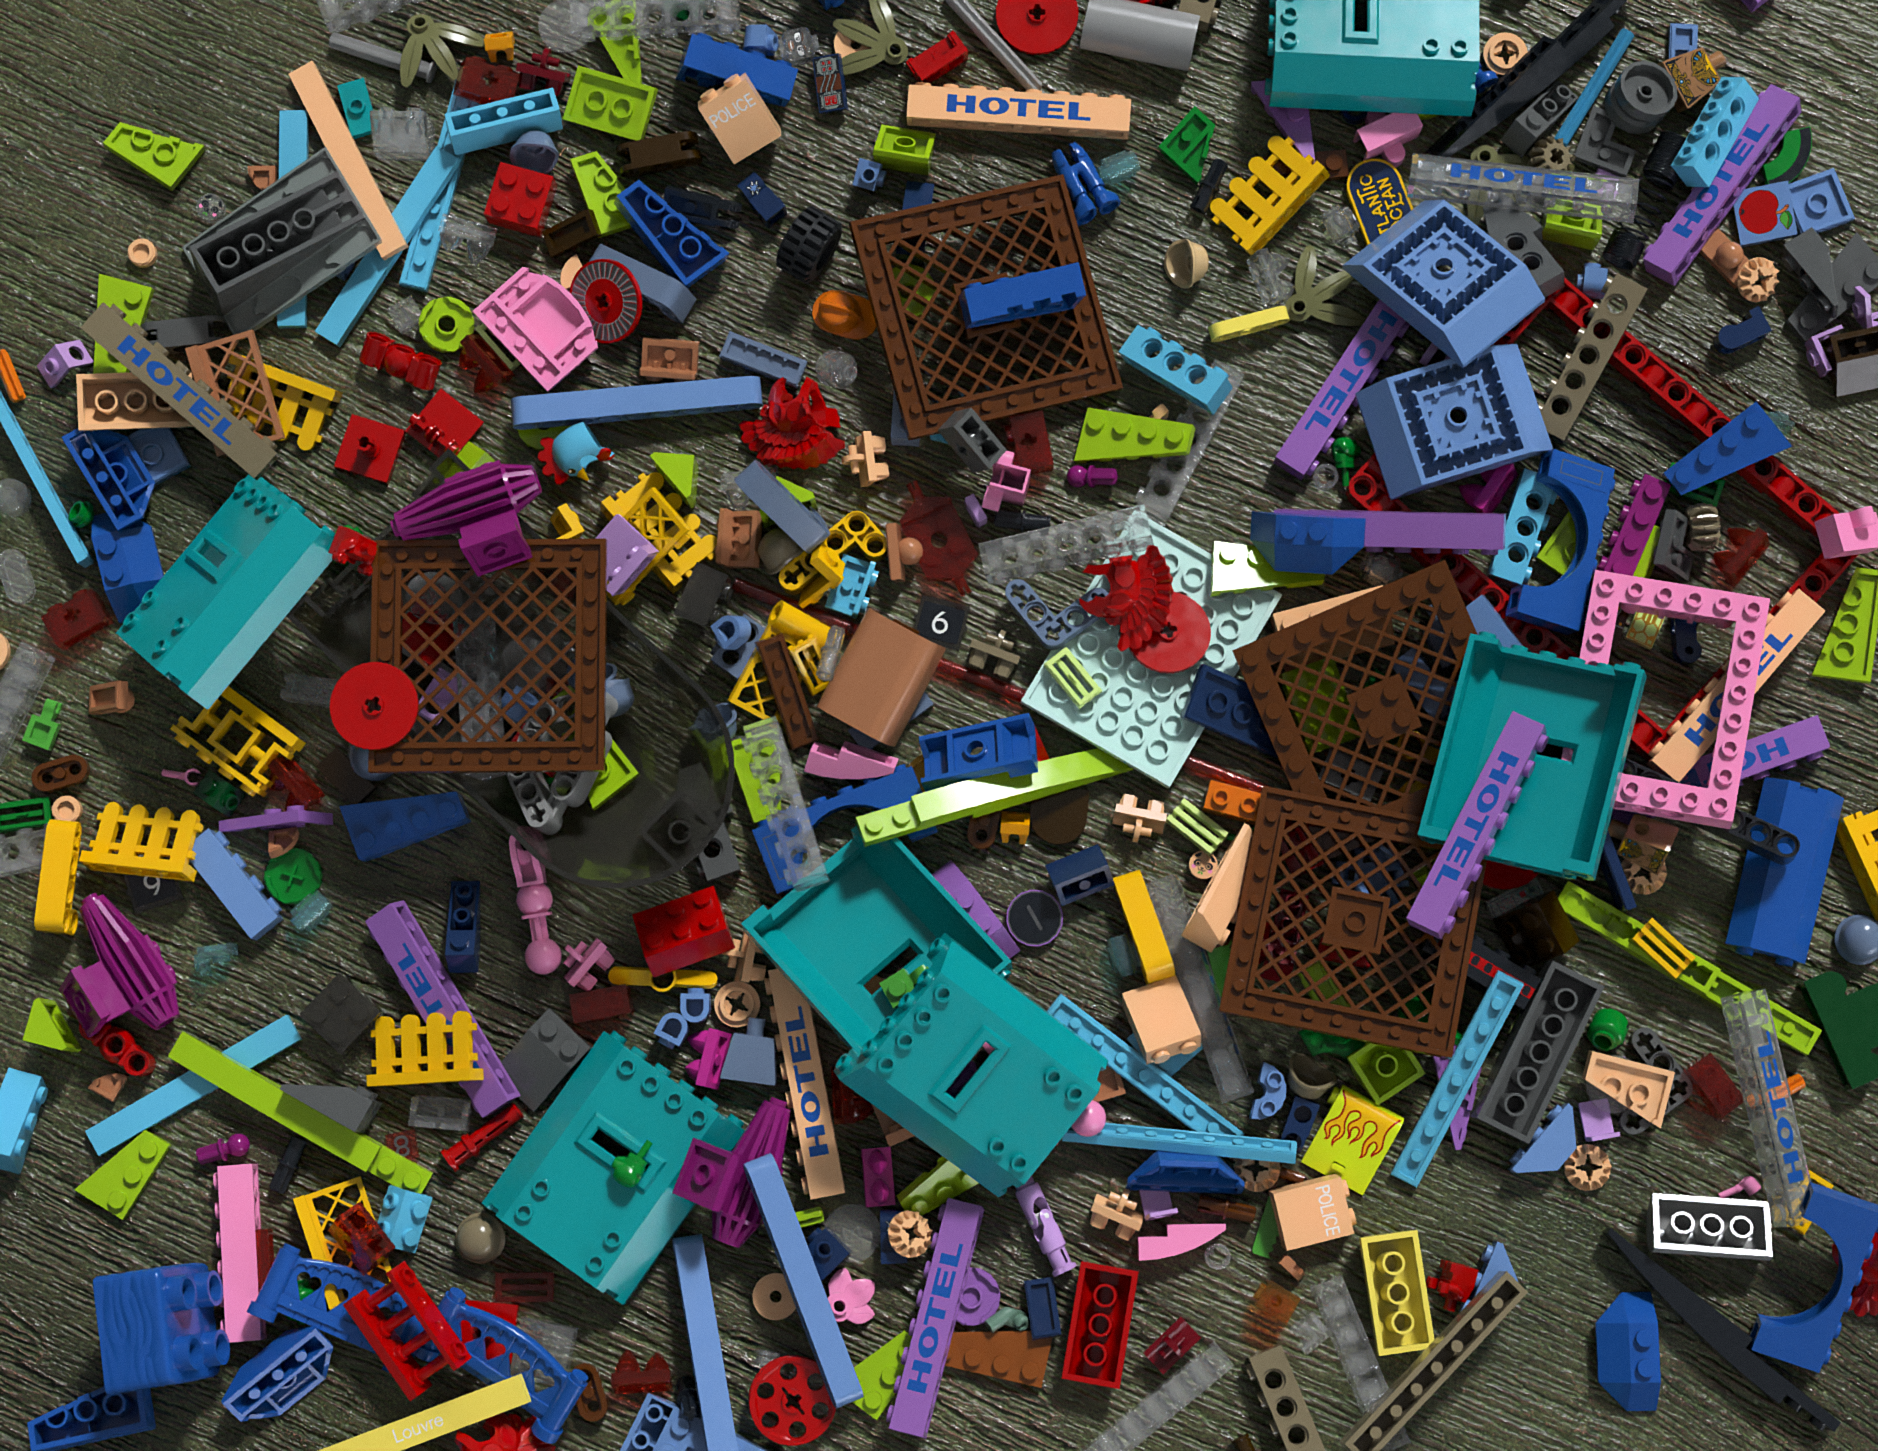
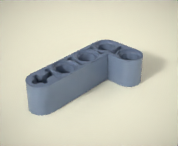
M599 244L589 260L590 262L596 259H612L626 266L639 284L642 300L657 306L664 315L677 323L682 324L697 300L687 287L678 280L605 245Z
M754 460L734 479L738 487L808 554H811L831 535L826 522L820 514L811 506L806 508L759 461Z

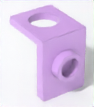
M1861 286L1854 287L1855 302L1852 304V310L1857 322L1864 329L1878 326V321H1874V319L1878 318V312H1871L1870 295Z
M1842 324L1812 336L1804 344L1807 349V360L1812 367L1815 366L1820 378L1826 376L1832 370L1820 342L1828 339L1830 336L1837 335L1843 329Z
M75 340L54 345L39 362L37 368L49 387L55 388L71 369L92 365L94 361L82 342ZM72 348L79 351L82 355V360L73 358L69 353V349Z
M440 668L436 674L444 681L451 673ZM454 677L447 685L458 694L464 685V681ZM433 678L425 693L429 695L440 683ZM443 688L432 700L443 710L454 697ZM423 696L420 698L419 704L425 699ZM424 707L418 714L431 722L439 713L431 714Z
M1607 1098L1578 1103L1586 1142L1620 1136V1132H1614Z
M1139 1190L1145 1221L1171 1217L1178 1213L1177 1208H1172L1169 1192Z

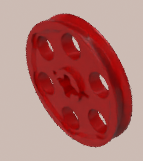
M799 1355L782 1356L767 1363L754 1377L748 1395L749 1411L756 1427L768 1439L782 1445H802L818 1438L831 1424L836 1408L829 1397L824 1381L823 1385L818 1389H811L807 1385L810 1375L813 1373L821 1374L817 1362ZM791 1363L795 1365L796 1374L793 1378L784 1379L781 1377L780 1369L784 1364ZM767 1382L773 1385V1394L769 1398L758 1396L757 1389L760 1384ZM782 1387H784L789 1394L791 1393L793 1396H796L797 1394L800 1395L797 1401L799 1403V1407L803 1410V1413H801L798 1410V1408L794 1407L792 1404L789 1406L785 1405L787 1404L788 1399L787 1395L782 1390ZM823 1402L828 1407V1412L823 1418H816L812 1415V1407L816 1403ZM766 1412H775L778 1415L776 1425L765 1427L762 1424V1416ZM800 1421L805 1425V1432L802 1436L793 1437L790 1435L789 1427L793 1422Z

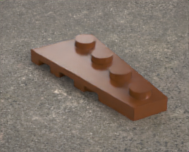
M1029 1330L995 1331L994 1333L990 1331L953 1332L945 1366L1042 1388L1052 1338L1032 1340V1334Z

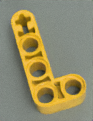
M861 511L848 513L829 529L831 535L823 542L828 547V542L831 539L840 538L843 541V546L835 550L840 559L843 557V554H847L854 547H857L868 560L873 562L883 560L888 554L885 536L869 517ZM854 520H861L865 523V527L859 532L852 531L849 526ZM873 541H879L883 544V549L878 553H872L868 550V545ZM804 551L780 571L779 582L783 591L787 594L795 595L802 592L803 589L822 575L817 569L806 565L807 559L812 556V553L808 554ZM799 565H802L804 572L807 574L806 577L803 572L800 573ZM787 576H797L798 583L795 585L791 582L788 583Z
M55 819L48 821L34 918L36 931L63 935H74L76 933L78 912L72 909L82 833L80 822Z
M1136 870L1114 877V888L1140 959V966L1146 985L1176 976L1173 960L1141 871Z

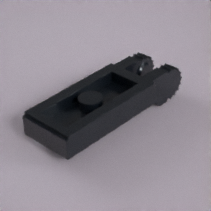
M671 186L665 188L664 200L667 202V205L677 213H681L688 221L713 227L717 225L734 229L738 228V220L729 217H718L719 209L740 212L742 208L741 203L721 200L720 197Z

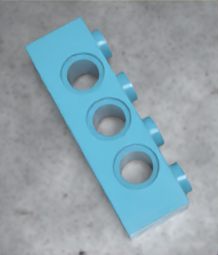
M1721 77L1671 164L1687 187H1710L1756 106L1759 98L1744 77Z
M1137 325L1118 351L1124 361L1214 415L1233 389L1227 379L1229 375L1217 366L1212 369L1205 365L1207 362L1199 355L1192 353L1190 356L1183 352L1184 348L1177 342L1170 340L1168 343L1163 340L1162 335L1155 329L1148 327L1146 330ZM1160 351L1156 357L1150 358L1152 353ZM1182 364L1180 369L1172 371L1174 366ZM1205 377L1201 383L1194 384L1198 378Z
M1524 468L1519 476L1506 515L1505 549L1498 550V555H1493L1486 574L1493 582L1511 588L1522 585V583H1528L1532 568L1528 567L1531 556L1536 558L1541 545V541L1537 540L1540 530L1545 531L1550 515L1546 514L1548 505H1553L1557 494L1552 489L1536 481L1537 472ZM1526 499H1536L1539 503V509H1530L1526 505ZM1517 525H1527L1530 529V535L1522 536L1519 534ZM1510 550L1518 551L1522 557L1521 562L1511 561L1508 552Z

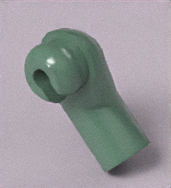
M1011 1307L1002 1308L984 1321L991 1333H994L1003 1325L1023 1331L1028 1328L1030 1323L1023 1311Z

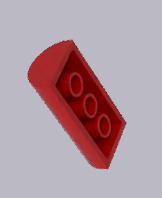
M1081 1261L1061 1379L1120 1389L1139 1271Z

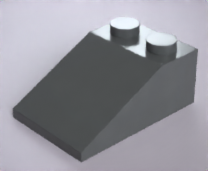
M549 1008L529 1028L501 1063L521 1095L519 1098L535 1112L581 1064L592 1046L553 1009Z
M282 1084L280 1090L350 1130L359 1133H366L383 1104L376 1099L378 1096L376 1092L359 1085L357 1088Z

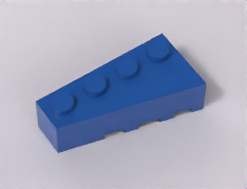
M697 33V35H691L683 50L675 80L685 82L686 77L696 79L699 86L709 88V85L714 86L717 84L723 87L724 81L732 75L738 74L741 76L746 73L764 102L785 107L790 100L798 69L792 67V64L787 61H773L767 59L763 53L757 51H750L749 53L740 50L739 46L734 43L724 42L722 44L713 41V38L707 34Z
M637 180L616 196L614 205L667 274L681 282L687 289L726 261L729 255L728 251L714 243L707 234L688 222L686 217L667 205L665 200L640 180Z
M1079 262L1039 272L1026 273L1018 277L999 278L992 281V283L984 285L981 282L972 283L965 286L966 289L959 295V301L965 327L968 329L1071 310L1086 296Z
M1756 401L1662 475L1671 484L1676 493L1681 496L1788 449L1792 445Z
M457 791L339 806L357 857L364 863L471 822L463 797Z
M105 1386L91 1393L78 1397L77 1400L65 1406L62 1405L27 1422L31 1451H57L156 1429L151 1389L109 1395L105 1391Z

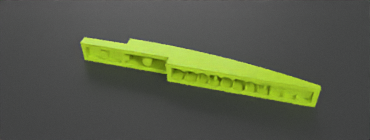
M1096 748L1039 761L1037 773L1010 778L1008 772L965 780L913 795L908 802L858 816L855 819V823L864 847L969 815H972V818H977L1132 771L1133 768Z
M1567 881L1560 893L1558 900L1568 916L1751 1027L1755 1026L1765 1033L1769 1031L1770 1036L1805 1056L1809 1055L1822 1032L1821 1029L1724 974L1720 968L1692 952L1690 953L1696 958L1676 979H1673L1631 940L1642 929L1644 924L1570 881ZM1651 928L1649 929V931L1653 933L1664 945H1666L1676 956H1678L1682 961L1685 960V958L1677 950H1675L1665 939H1663L1656 931L1652 930ZM1645 935L1641 937V939L1647 945H1649L1659 956H1661L1671 967H1673L1675 970L1678 968V966L1668 956H1666L1655 944H1653Z
M184 1031L181 1032L168 1055L169 1058L268 1117L361 1170L368 1171L396 1187L422 1194L433 1175L432 1171L407 1157H403L364 1133L350 1130L280 1090L281 1085Z

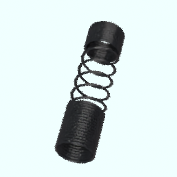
M1663 131L1658 136L1659 138H1657L1642 170L1645 177L1637 180L1639 189L1631 192L1633 202L1625 205L1627 215L1619 217L1621 227L1613 230L1602 252V256L1610 264L1626 270L1636 268L1635 266H1637L1640 256L1645 249V245L1641 240H1649V237L1639 230L1624 227L1621 219L1623 217H1630L1645 227H1655V224L1647 218L1630 214L1627 207L1630 204H1636L1650 214L1661 215V211L1658 208L1647 203L1637 202L1633 195L1635 192L1642 191L1655 201L1667 202L1666 197L1660 193L1642 189L1640 181L1648 179L1660 188L1666 190L1673 189L1679 176L1671 164L1686 140V137L1680 134ZM1647 192L1652 193V194H1655V195H1658L1659 197L1663 198L1664 200H1660V199H1658V198H1655V197L1651 196L1650 194H1648ZM1641 205L1650 207V208L1656 210L1658 213H1655V212H1653V211H1650V210L1644 208V207L1641 206ZM1636 218L1642 219V220H1644V221L1650 223L1651 225H1647V224H1645V223H1643V222L1637 220ZM1630 231L1639 233V234L1643 235V236L1646 237V238H1642V237H1640V236H1637V235H1635L1634 233H1632V232H1630Z

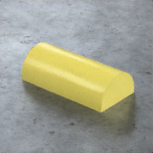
M1418 1230L1360 1237L1359 1244L1377 1356L1426 1349L1435 1339Z

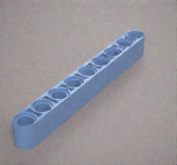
M758 376L527 395L511 399L513 428L519 430L569 426L583 421L586 424L751 410L763 406L761 380Z
M769 1153L744 1163V1172L834 1407L837 1409L863 1398L861 1385L773 1155Z
M702 1234L673 1238L674 1258L706 1451H738Z

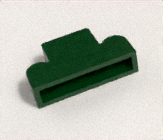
M1830 971L1818 974L1797 983L1816 1027L1822 1030L1820 1036L1844 1089L1853 1090L1878 1078V1055L1871 1053V1049L1878 1047V983L1867 985L1846 995V980L1838 972Z

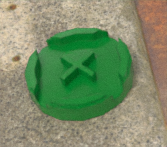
M292 848L279 857L270 858L264 874V880L267 890L275 899L285 904L297 905L307 902L316 895L321 887L323 873L321 865L314 855L304 849Z

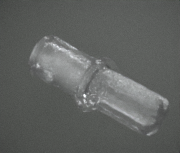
M837 625L831 626L825 646L820 649L821 659L816 676L824 681H832L834 679L836 665L842 657L840 650L845 630Z

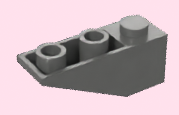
M1557 80L1515 119L1501 138V141L1522 158L1579 97Z
M1811 227L1783 245L1782 262L1788 271H1794L1799 277V283L1806 292L1810 291L1815 296L1816 303L1821 311H1827L1834 319L1837 317L1838 301L1829 247Z

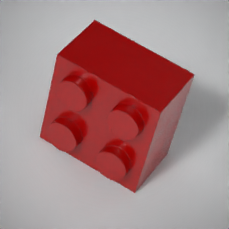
M500 162L484 211L488 223L542 238V231H544L558 187L554 177Z

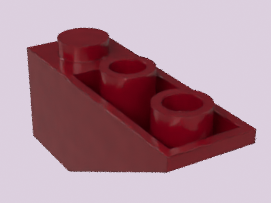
M1281 889L1279 895L1284 902H1287L1297 894ZM1301 900L1288 907L1296 920L1305 915L1306 907ZM1284 911L1273 917V923L1279 931L1291 924ZM1295 928L1283 935L1291 948L1299 943L1300 935ZM1271 929L1269 932V938L1274 935ZM1278 939L1267 946V950L1273 959L1286 952ZM1288 956L1277 965L1284 975L1287 976L1292 972L1294 962ZM1266 957L1262 961L1261 968L1269 963ZM1273 967L1260 975L1262 978L1276 982L1281 980Z

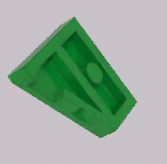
M1194 106L1157 147V150L1195 185L1202 177L1201 173L1207 158L1215 124Z

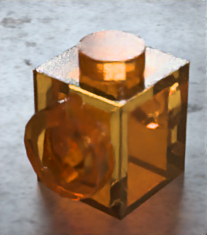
M1268 1280L1266 1284L1261 1282L1253 1295V1298L1256 1299L1254 1303L1256 1307L1285 1324L1288 1323L1301 1298L1271 1280Z

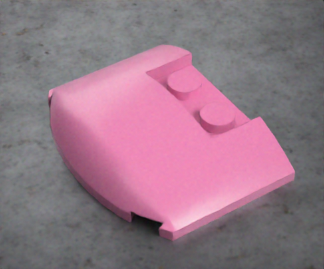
M522 267L473 310V313L490 333L500 341L529 372L531 377L547 392H550L598 349L592 324L579 302L558 282L544 274L531 273L529 268Z

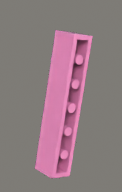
M258 1164L217 1166V1173H214L213 1176L214 1188L218 1190L219 1202L215 1203L216 1219H220V1231H217L216 1243L218 1249L221 1248L222 1260L218 1261V1274L220 1278H223V1298L220 1306L224 1307L225 1318L221 1319L220 1329L227 1334L229 1343L267 1339L266 1320L246 1312L251 1300L256 1301L264 1283Z

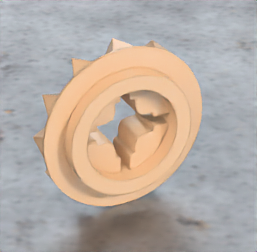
M1506 32L1498 33L1492 36L1485 44L1483 59L1487 69H1491L1496 75H1505L1528 51L1524 41L1517 35ZM1503 45L1506 52L1513 55L1509 57L1507 64H1505L1503 57L1496 56L1501 54Z
M1756 257L1750 259L1742 266L1738 274L1737 285L1743 298L1757 303L1767 301L1771 294H1775L1774 288L1780 282L1777 279L1779 270L1774 267V262L1766 258ZM1758 274L1766 276L1761 281L1762 286L1754 284L1758 280Z
M1624 858L1621 864L1630 890L1636 894L1647 895L1656 892L1664 885L1668 874L1665 862L1658 876L1651 872L1648 873L1649 881L1644 876L1634 878L1633 875L1640 870V866L1626 858Z
M740 981L725 984L717 992L714 1000V1008L718 1018L724 1024L736 1028L746 1026L748 1024V1017L756 1018L761 1005L756 990L751 985ZM744 993L742 1003L748 1011L738 1009L731 1016L733 1006L730 1004V1001L726 1000L727 997L737 1000Z
M1591 1144L1577 1146L1575 1151L1564 1162V1172L1568 1181L1574 1187L1584 1191L1601 1188L1609 1179L1612 1167L1608 1155L1600 1147ZM1587 1154L1590 1163L1599 1166V1169L1591 1171L1589 1181L1586 1171L1576 1169V1166L1586 1163Z
M1237 1158L1233 1166L1234 1171L1244 1181L1245 1189L1253 1192H1262L1268 1190L1277 1182L1280 1175L1279 1162L1259 1160V1165L1268 1168V1170L1260 1171L1255 1181L1254 1172L1245 1169L1246 1166L1254 1165L1255 1160Z
M909 1210L895 1215L888 1227V1238L892 1248L898 1254L907 1258L917 1257L925 1253L928 1246L932 1243L930 1238L933 1232L927 1223L928 1219L923 1218L919 1212ZM914 1227L913 1232L919 1238H913L909 1242V1234L903 1229Z

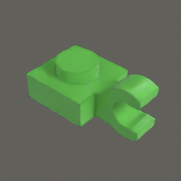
M47 698L41 716L32 714L22 741L52 751L62 725L54 722V720L59 715L63 703Z
M923 964L913 970L911 974L908 973L907 969L903 968L879 983L894 1009L898 1008V1003L902 996L907 992H911L916 986L919 975L925 969H929L928 966L925 967Z

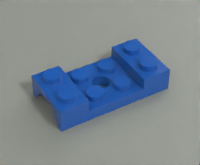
M1029 713L919 736L925 769V777L921 778V784L926 792L955 784L956 782L1008 772L1010 778L1038 772L1035 725ZM983 747L979 754H970L973 749Z

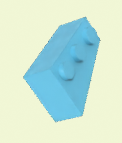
M8 1068L0 1087V1169L21 1174L41 1104L46 1100L48 1088L42 1076Z

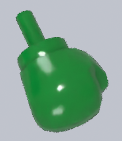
M1341 437L1332 443L1331 452L1335 468H1341L1342 486H1348V468H1354V460L1360 456L1361 449L1353 438Z
M646 1140L637 1155L630 1152L627 1157L617 1156L611 1165L614 1169V1180L624 1187H635L648 1164L643 1158L653 1143Z

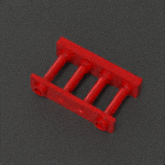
M403 1261L386 1273L390 1279L389 1283L371 1296L364 1289L344 1303L343 1306L408 1400L412 1401L432 1386L428 1379L431 1375L447 1364L455 1371L472 1357L467 1351L465 1344L457 1337L418 1281L414 1271ZM398 1291L408 1306L387 1320L377 1305ZM415 1315L424 1330L404 1344L394 1329ZM432 1340L441 1355L420 1368L411 1353Z

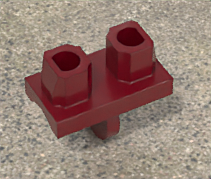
M545 47L542 55L532 54L531 60L540 63V66L517 63L516 71L520 72V88L536 90L539 76L547 78L545 89L553 87L555 95L561 96L565 82H570V73L549 69L550 65L555 67L560 65V59L552 57L551 48Z
M1180 1316L1143 1354L1164 1375L1201 1337Z

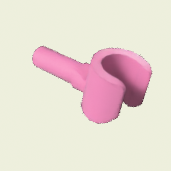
M191 768L186 772L163 769L161 774L164 777L185 780L188 785L195 787L199 783L189 782L188 777L191 773H201L197 769Z
M1747 1176L1739 1184L1718 1193L1720 1198H1727L1744 1189L1751 1196L1761 1189V1185L1754 1177Z

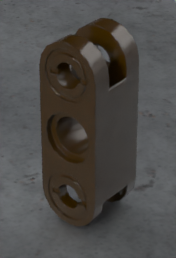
M684 131L618 145L616 147V155L626 158L631 157L632 162L620 168V176L624 178L639 177L699 164L702 162L701 151H682V149L698 144V134L694 131Z

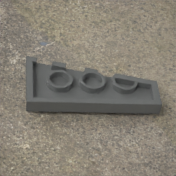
M1858 232L1852 236L1831 263L1838 301L1837 317L1833 319L1827 311H1821L1816 303L1815 296L1809 292L1785 322L1802 344L1852 307V304L1855 302L1854 287L1861 286L1868 294L1878 287V256Z

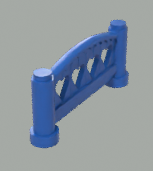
M284 1243L274 1259L256 1301L251 1300L246 1312L271 1323H274L279 1312L377 1354L356 1323H354V1320L343 1304L364 1289L371 1296L386 1284L368 1274L345 1265L302 1258L299 1255L301 1249ZM301 1272H307L310 1278H320L321 1286L300 1300L297 1276ZM327 1284H334L337 1290L341 1288L348 1291L347 1299L327 1312L324 1294L325 1286ZM395 1292L377 1306L379 1309L381 1307H388L392 1313L395 1311L399 1312L408 1305L401 1295ZM414 1315L394 1330L405 1344L421 1333L424 1328ZM383 1364L382 1370L390 1373L386 1366Z
M452 1287L449 1291H446L437 1308L460 1341H462V1320H467L471 1327H477L481 1331V1337L464 1343L472 1358L461 1367L484 1383L492 1385L513 1377L510 1373V1353L518 1354L520 1360H527L530 1364V1369L521 1373L531 1402L520 1407L537 1418L531 1427L533 1434L545 1443H556L563 1432L562 1425L587 1386L588 1376L586 1373L579 1369H573L572 1372L565 1371L562 1365L527 1333L498 1316L465 1304L466 1294L461 1289ZM490 1336L494 1338L496 1343L503 1344L506 1349L505 1353L489 1360L486 1359L485 1338ZM430 1340L414 1351L413 1354L423 1361L431 1362L438 1357L440 1351L434 1342ZM540 1369L545 1376L552 1377L554 1379V1386L535 1392L534 1370Z

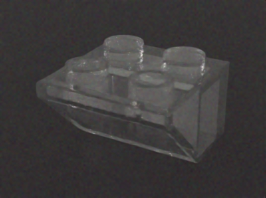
M381 107L378 111H370L373 149L378 160L427 161L435 146V128L426 111L420 108H407L406 111H395V109L389 107Z
M521 1316L519 1329L541 1344L562 1365L565 1371L569 1372L579 1327ZM513 1353L510 1366L511 1375L514 1376L529 1370V1362L524 1359L520 1360L518 1354ZM540 1369L534 1370V1382L554 1386V1379L552 1377L545 1376Z

